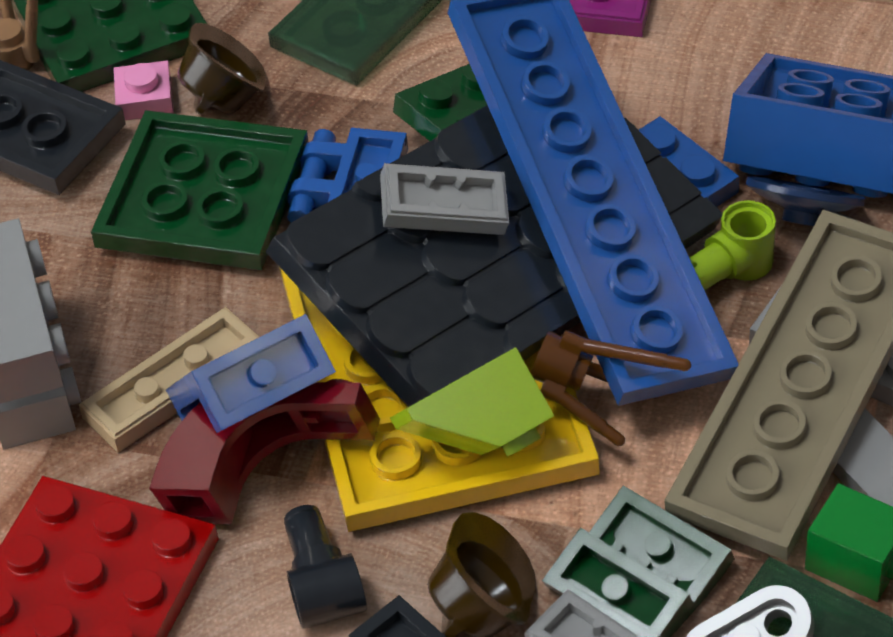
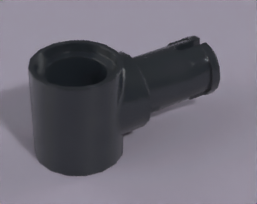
M301 505L291 509L284 517V524L294 554V560L292 561V570L286 573L301 628L306 629L367 611L365 593L352 553L342 555L340 549L332 545L319 508L314 505Z

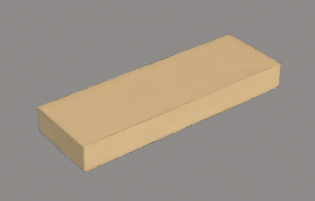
M224 307L78 404L82 418L117 453H120L177 414L166 392L168 387L189 372L259 338V336L229 309Z

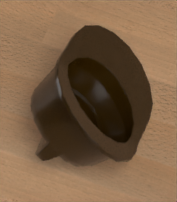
M195 23L191 27L188 37L189 45L178 69L177 77L182 85L195 96L194 109L196 113L201 115L208 108L213 107L222 112L233 114L257 91H264V67L246 46L231 35L211 25Z
M468 512L462 513L456 519L447 541L446 552L429 577L427 584L429 593L435 605L443 614L441 633L446 637H454L461 632L473 637H493L511 624L525 625L530 617V607L535 591V573L530 559L519 542L502 525L486 515Z

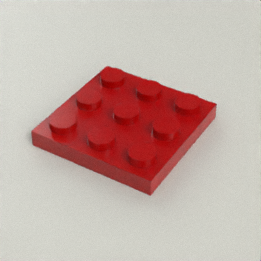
M42 475L0 545V637H167L219 541L216 524Z

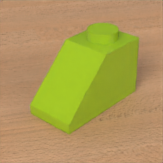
M515 347L390 417L394 427L403 432L479 455L502 447L508 457L539 440L541 436L536 426L552 418L554 414Z

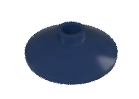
M747 177L746 185L754 192L784 208L782 220L797 224L814 226L822 210L838 213L864 206L865 197L818 186L761 177Z

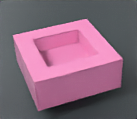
M168 60L114 67L115 105L123 109L125 120L142 118L145 110L174 114L172 80Z

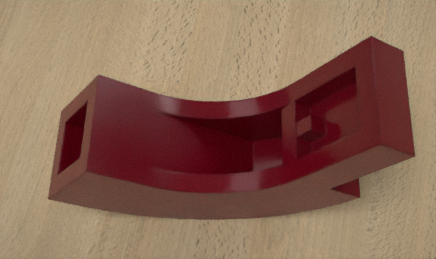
M332 379L327 382L317 381L216 433L200 402L181 421L169 438L157 463L149 489L166 511L212 524L231 525L246 479L256 465L267 455L284 445L307 439L375 440L380 417L362 384L352 383L343 379Z

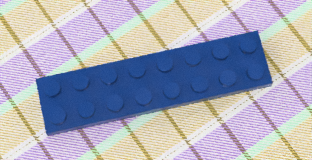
M451 0L448 9L449 18L588 338L664 353L670 356L685 358L691 362L690 370L679 371L596 355L617 405L621 406L730 380L739 363L570 1Z

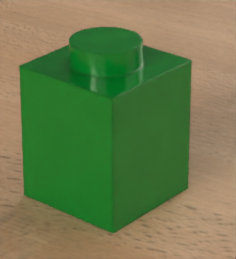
M838 483L808 529L804 569L878 602L889 582L893 580V507Z

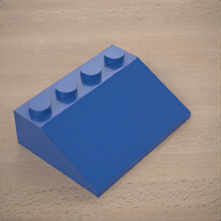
M765 53L733 93L723 161L738 164L740 171L752 175H770L773 171L793 174L796 181L809 186H827L830 182L853 186L852 190L855 193L867 197L881 198L887 196L888 193L893 194V76Z

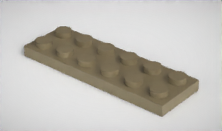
M822 210L665 498L664 503L667 512L682 521L788 561L893 354V232Z

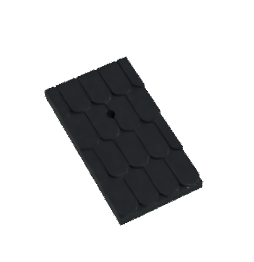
M488 105L441 130L435 139L390 164L504 172L509 225L504 235L383 227L380 183L381 168L355 182L351 190L290 223L287 230L274 236L266 250V253L408 407L515 347L522 359L526 360L540 350L548 331L562 335L565 330L568 331L581 322ZM624 118L684 248L687 249L712 232L721 221L723 213L707 197L703 198L701 196L702 192L666 157L663 158L660 155L661 152L627 118Z

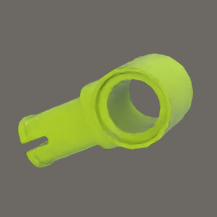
M746 200L731 204L723 211L721 230L706 239L705 248L690 257L704 290H707L721 279L757 280L771 270L774 262L776 219L773 211L768 206L760 202Z

